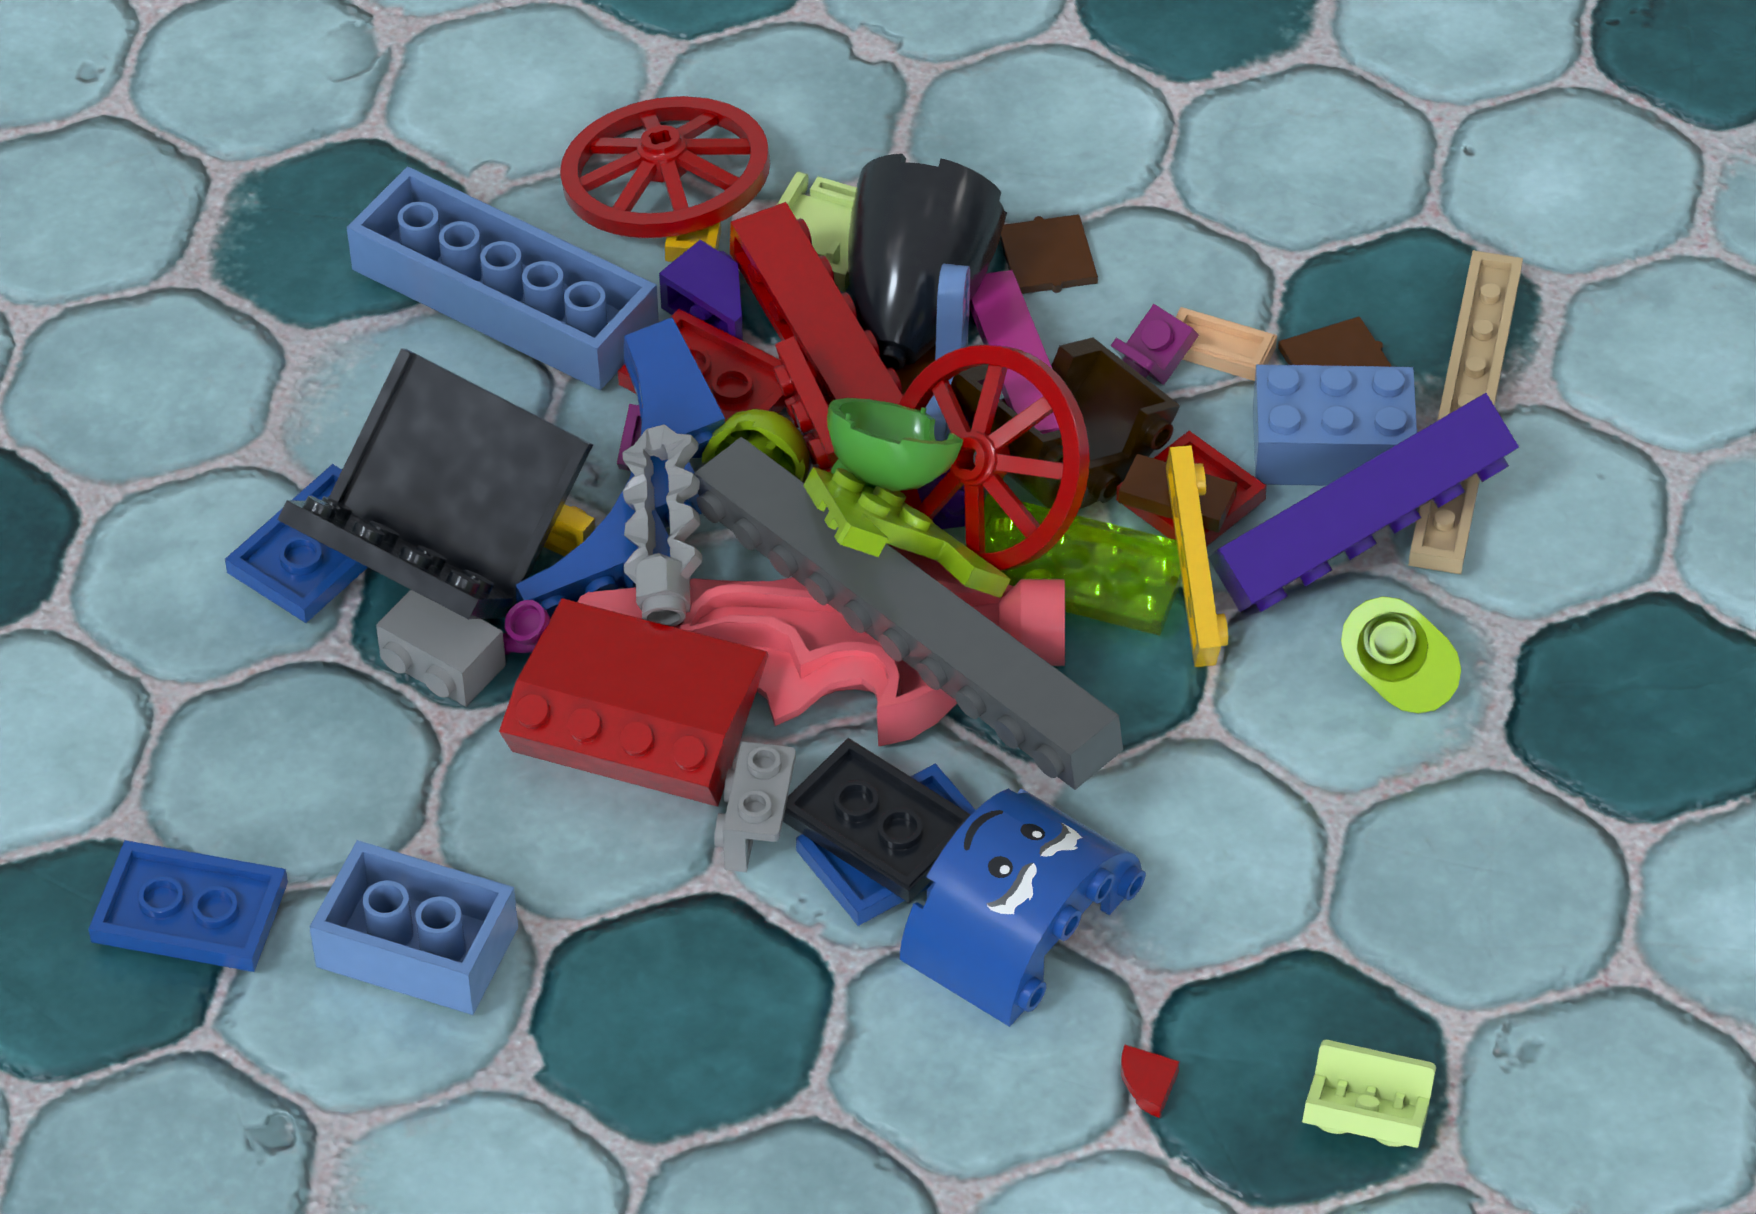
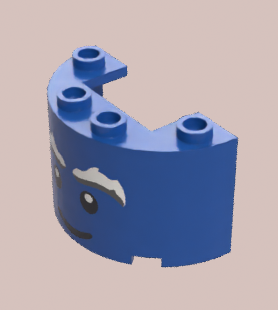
M1008 788L992 796L976 809L960 826L938 856L926 876L933 883L927 889L925 905L923 906L918 902L913 903L902 936L899 960L1010 1027L1024 1010L1027 1012L1033 1011L1042 1000L1047 986L1044 982V956L1059 939L1066 941L1071 937L1079 925L1081 915L1093 902L1096 904L1101 902L1100 910L1110 915L1124 899L1128 901L1133 899L1144 883L1146 872L1142 870L1141 863L1135 854L1026 790L1020 788L1019 792L1016 793Z

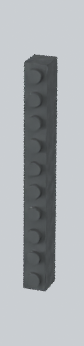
M740 437L694 472V475L700 480L697 505L709 521L722 523L734 533L738 541L748 550L756 549L767 557L782 576L786 578L792 576L804 585L809 594L819 604L826 605L828 603L840 612L851 628L858 633L866 632L877 640L893 660L898 662L903 660L918 671L922 680L934 690L942 689L956 700L966 715L972 719L979 717L995 729L999 738L1007 746L1013 749L1018 747L1032 757L1040 770L1048 777H1058L1076 790L1123 751L1120 721L1117 713L888 544H885L879 557L840 545L834 537L839 527L836 530L831 529L824 521L829 512L828 508L826 507L824 512L817 509L801 480L744 438Z

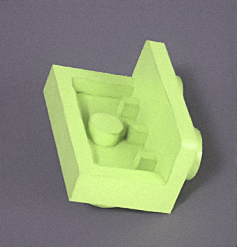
M1323 1040L1319 1048L1315 1075L1306 1100L1302 1122L1316 1125L1322 1130L1333 1134L1348 1132L1375 1138L1380 1143L1388 1146L1399 1147L1407 1145L1418 1148L1428 1114L1436 1065L1428 1061L1336 1041Z

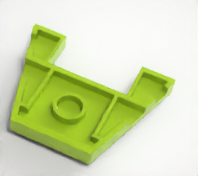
M815 467L812 468L803 486L817 509L824 512L826 507L828 508L829 512L824 521L831 529L836 530L839 527L834 537L840 545L879 557L885 544H889L938 561L966 587L999 598L1002 597L1011 579L934 524L927 515L904 502L906 496L902 492L890 491L875 486V488L867 486L865 482L858 480L851 472L842 468H837L834 474Z

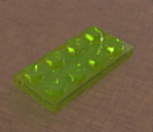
M988 493L984 501L985 552L993 553L1013 547L1026 538L990 493ZM1022 502L1039 524L1043 522L1050 511L1046 507ZM1076 515L1071 526L1060 541L1043 556L1022 567L1001 571L1011 579L1008 585L1015 586L1021 579H1065V612L1161 636L1182 582L1176 540Z

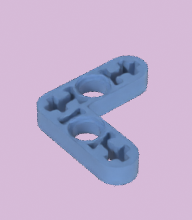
M942 264L937 296L935 360L954 350L968 347L969 266ZM933 396L926 406V413L935 419V440L944 441L948 439L951 431L935 396Z

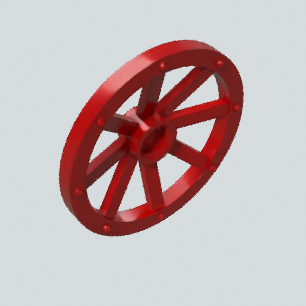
M689 96L663 97L624 106L588 125L573 139L566 149L561 162L560 176L568 205L586 223L597 229L621 236L662 238L688 234L713 226L747 206L761 191L767 180L770 170V155L763 129L755 119L743 110L709 98ZM689 121L677 129L672 126L660 125V122ZM643 126L645 130L641 138H615L637 127ZM714 126L722 127L739 137L693 139ZM593 154H627L581 176L585 164ZM697 155H750V160L743 174L737 177ZM637 169L613 207L599 202L588 193L609 181ZM689 171L725 191L710 200L689 207L680 177ZM650 181L665 183L673 211L661 213L631 212Z
M996 345L968 346L949 352L928 365L914 379L903 395L899 405L921 411V407L926 408L931 398L935 396L951 433L956 434L964 441L957 459L950 467L951 470L923 502H921L917 489L902 490L900 492L906 496L904 501L906 504L924 513L932 520L964 484L966 547L1000 571L1016 569L1035 561L1051 550L1067 532L1079 511L1086 491L1090 462L1089 442L1084 419L1077 401L1062 378L1042 360L1027 352L1012 347ZM988 365L973 425L970 429L948 380L972 367ZM1007 369H1010L1030 381L1041 392L1043 397L999 429L991 432ZM1051 413H1054L1061 433L1063 463L1010 455L1008 445ZM975 451H976L977 455L975 456V463H974V462H973V455H974V453H975ZM1008 472L1061 480L1053 506L1041 524L1036 521L1003 480ZM984 487L1025 536L1026 539L1002 551L985 552Z

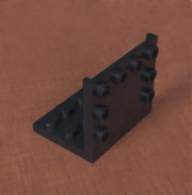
M401 348L330 496H323L322 500L313 496H308L306 501L287 500L277 520L468 620L506 618L509 610L516 604V584L529 577L593 444L408 349Z

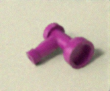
M524 600L515 604L509 610L505 619L507 633H503L505 655L510 654V652L532 653L550 621L548 612L538 602Z

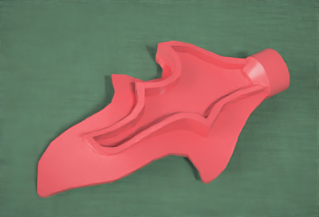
M889 545L1050 665L1065 666V579H1021L1015 586L1008 585L1002 597L999 598L964 586L934 559ZM793 577L775 581H728L692 578L690 579V612L686 613V618L682 623L672 626L767 651L768 658L757 692L767 699L775 726L798 717L821 697L833 692L845 690L873 692L877 699L878 747L913 739L936 725L957 704L956 700L942 689L934 690L922 680L918 671L903 660L899 662L893 660L884 651L881 644L866 632H856L846 622L843 615L828 603L826 605L819 604L809 594L807 588ZM636 587L587 592L580 596L578 600L579 603L642 619V610L636 603Z

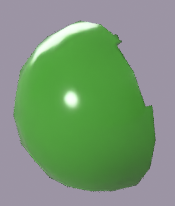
M859 398L833 400L828 407L827 427L834 453L840 462L858 480L890 491L918 489L947 472L957 459L964 440L954 433H949L947 440L936 441L934 435L935 419L926 413L927 408L921 407L920 411L894 403Z

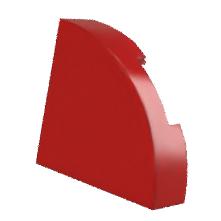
M1125 1044L1121 1057L1122 1080L1136 1099V1104L1145 1112L1160 1118L1178 1076L1180 1061Z

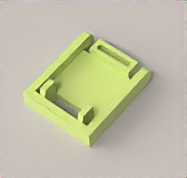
M798 171L795 173L778 204L786 202L795 218H802L806 222L811 234L812 246L818 256H826L832 267L836 286L839 291L846 292L850 285L848 239L856 187L817 176L810 188V196H807L805 193L809 182L808 174Z

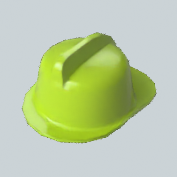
M1381 596L1361 603L1351 611L1344 622L1340 641L1345 659L1354 671L1386 701L1402 711L1418 714L1434 711L1450 701L1459 686L1461 675L1458 652L1448 638L1415 607L1400 598Z

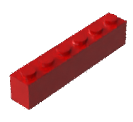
M786 202L731 221L730 255L738 263L740 272L781 341L793 336L795 337L828 407L833 400L843 398L871 399L899 405L903 392L897 373L893 368L886 369L879 357V347L874 335L870 330L864 331L857 320L856 309L851 297L847 292L841 293L834 282V273L830 262L826 256H818L812 246V238L806 222L802 218L796 219Z

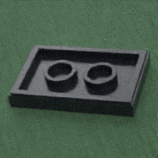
M847 738L788 796L783 822L909 903L931 881L926 877L949 840L971 814L852 739Z

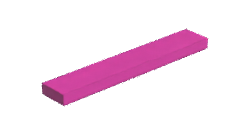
M1013 270L987 273L969 304L983 344L1007 346L1022 350L1037 357L1052 368ZM1007 369L1002 394L1007 406L1019 414L1043 397V395L1025 377L1013 370ZM1051 413L1034 426L1042 434L1059 430L1054 413Z

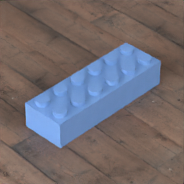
M408 166L347 226L352 270L600 391L625 364L624 335L659 322L656 284Z

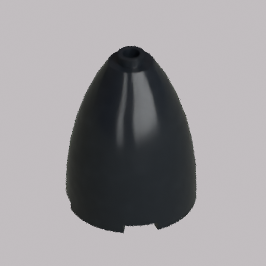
M891 154L868 162L862 168L859 175L851 211L848 239V273L851 299L856 309L857 320L864 331L870 330L874 335L879 347V357L886 368L898 370L904 368L905 364L911 365L936 345L937 296L942 264L970 267V304L986 275L998 246L1007 212L999 201L1001 191L983 175L950 160L941 158L937 167L906 162L903 154Z

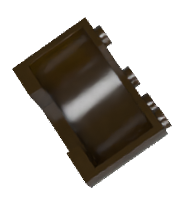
M1092 337L1059 345L1051 365L1052 369L1062 378L1077 401L1087 430L1090 457L1089 475L1086 491L1079 509L1090 506L1098 501L1102 503L1110 501L1117 494V486L1124 481L1136 455L1140 454L1149 457L1153 451L1161 449L1170 440L1174 430L1172 422L1180 408L1177 402ZM988 365L976 366L955 375L951 382L953 392L970 429L973 425ZM1004 398L999 399L991 432L996 431L1018 415L1007 406ZM1033 426L1008 445L1010 455L1063 463V445L1060 430L1042 434ZM1007 473L1011 479L1049 509L1052 508L1060 487V479Z

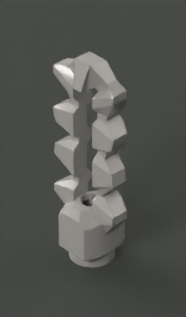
M660 425L646 429L637 442L622 453L625 464L635 475L622 490L626 503L636 511L625 523L624 536L638 547L625 562L624 573L636 584V603L642 610V619L672 627L682 623L686 618V613L690 612V576L703 561L701 552L694 546L684 543L701 525L699 514L691 506L684 504L685 500L698 493L700 480L692 472L684 469L698 450V442L692 435L677 434L666 425ZM650 456L659 457L662 461L668 459L665 462V468L669 481V492L666 496V502L670 515V535L667 539L670 547V557L660 553L653 554V549L656 547L655 521L652 515V510H655L654 487L651 483L654 468Z

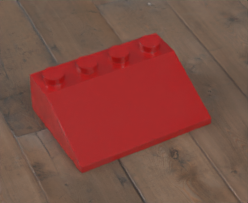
M561 598L550 618L548 626L544 629L515 683L499 732L512 752L718 807L725 787L726 774L728 769L732 767L768 658V652Z

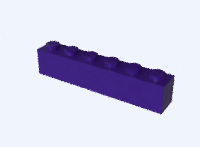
M1484 393L1220 547L1208 556V559L1240 613L1254 604L1261 613L1288 597L1283 588L1298 578L1301 579L1304 586L1311 584L1333 570L1328 563L1332 558L1345 552L1349 560L1355 558L1377 544L1372 535L1389 526L1393 534L1421 519L1417 509L1429 501L1433 500L1437 508H1440L1465 493L1461 485L1463 481L1477 474L1481 482H1484L1506 469L1509 465L1504 457L1518 449L1519 446L1487 393Z

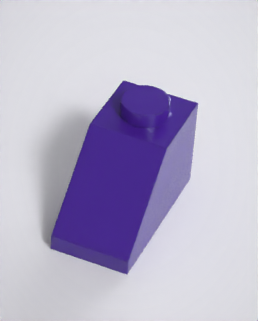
M699 240L659 273L661 309L671 315L678 309H681L743 341L738 263L726 252L718 251L702 240Z

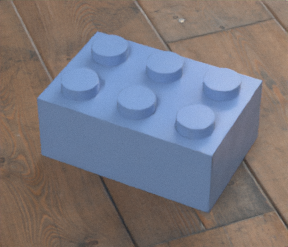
M1256 364L1253 398L1255 478L1265 485L1327 486L1416 434L1417 422L1413 367Z
M357 840L309 927L316 967L474 1015L518 929L515 892L512 886Z

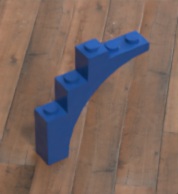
M673 317L624 335V363L638 398L642 425L641 435L648 428L666 425L677 434L692 435L698 442V450L692 458H701L714 431L725 423V417ZM650 456L654 468L651 483L654 487L655 510H652V515L655 521L656 547L653 549V554L660 553L670 557V547L667 541L669 535L665 529L670 528L669 508L666 502V496L669 492V481L665 468V462L668 459L662 461L659 457ZM688 462L684 469L694 474L695 471L690 462ZM632 471L629 480L635 476ZM623 491L611 512L582 544L553 566L516 584V604L524 600L536 601L548 612L551 618L561 598L578 602L580 596L587 592L636 587V584L624 573L625 562L638 549L636 545L624 536L625 523L636 511L626 503ZM697 493L685 500L684 504L691 506L700 515L702 512L697 505V497H699Z

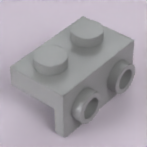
M741 741L735 770L728 769L724 787V802L728 803L726 814H718L715 827L714 842L715 846L723 847L725 870L747 872L753 840L770 842L779 840L796 759V751L793 747Z

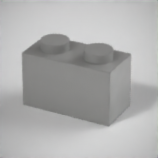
M410 590L376 624L380 657L390 669L397 673L410 675L426 684L434 694L444 698L449 697L465 707L506 666L502 630L482 619L468 620L413 590Z

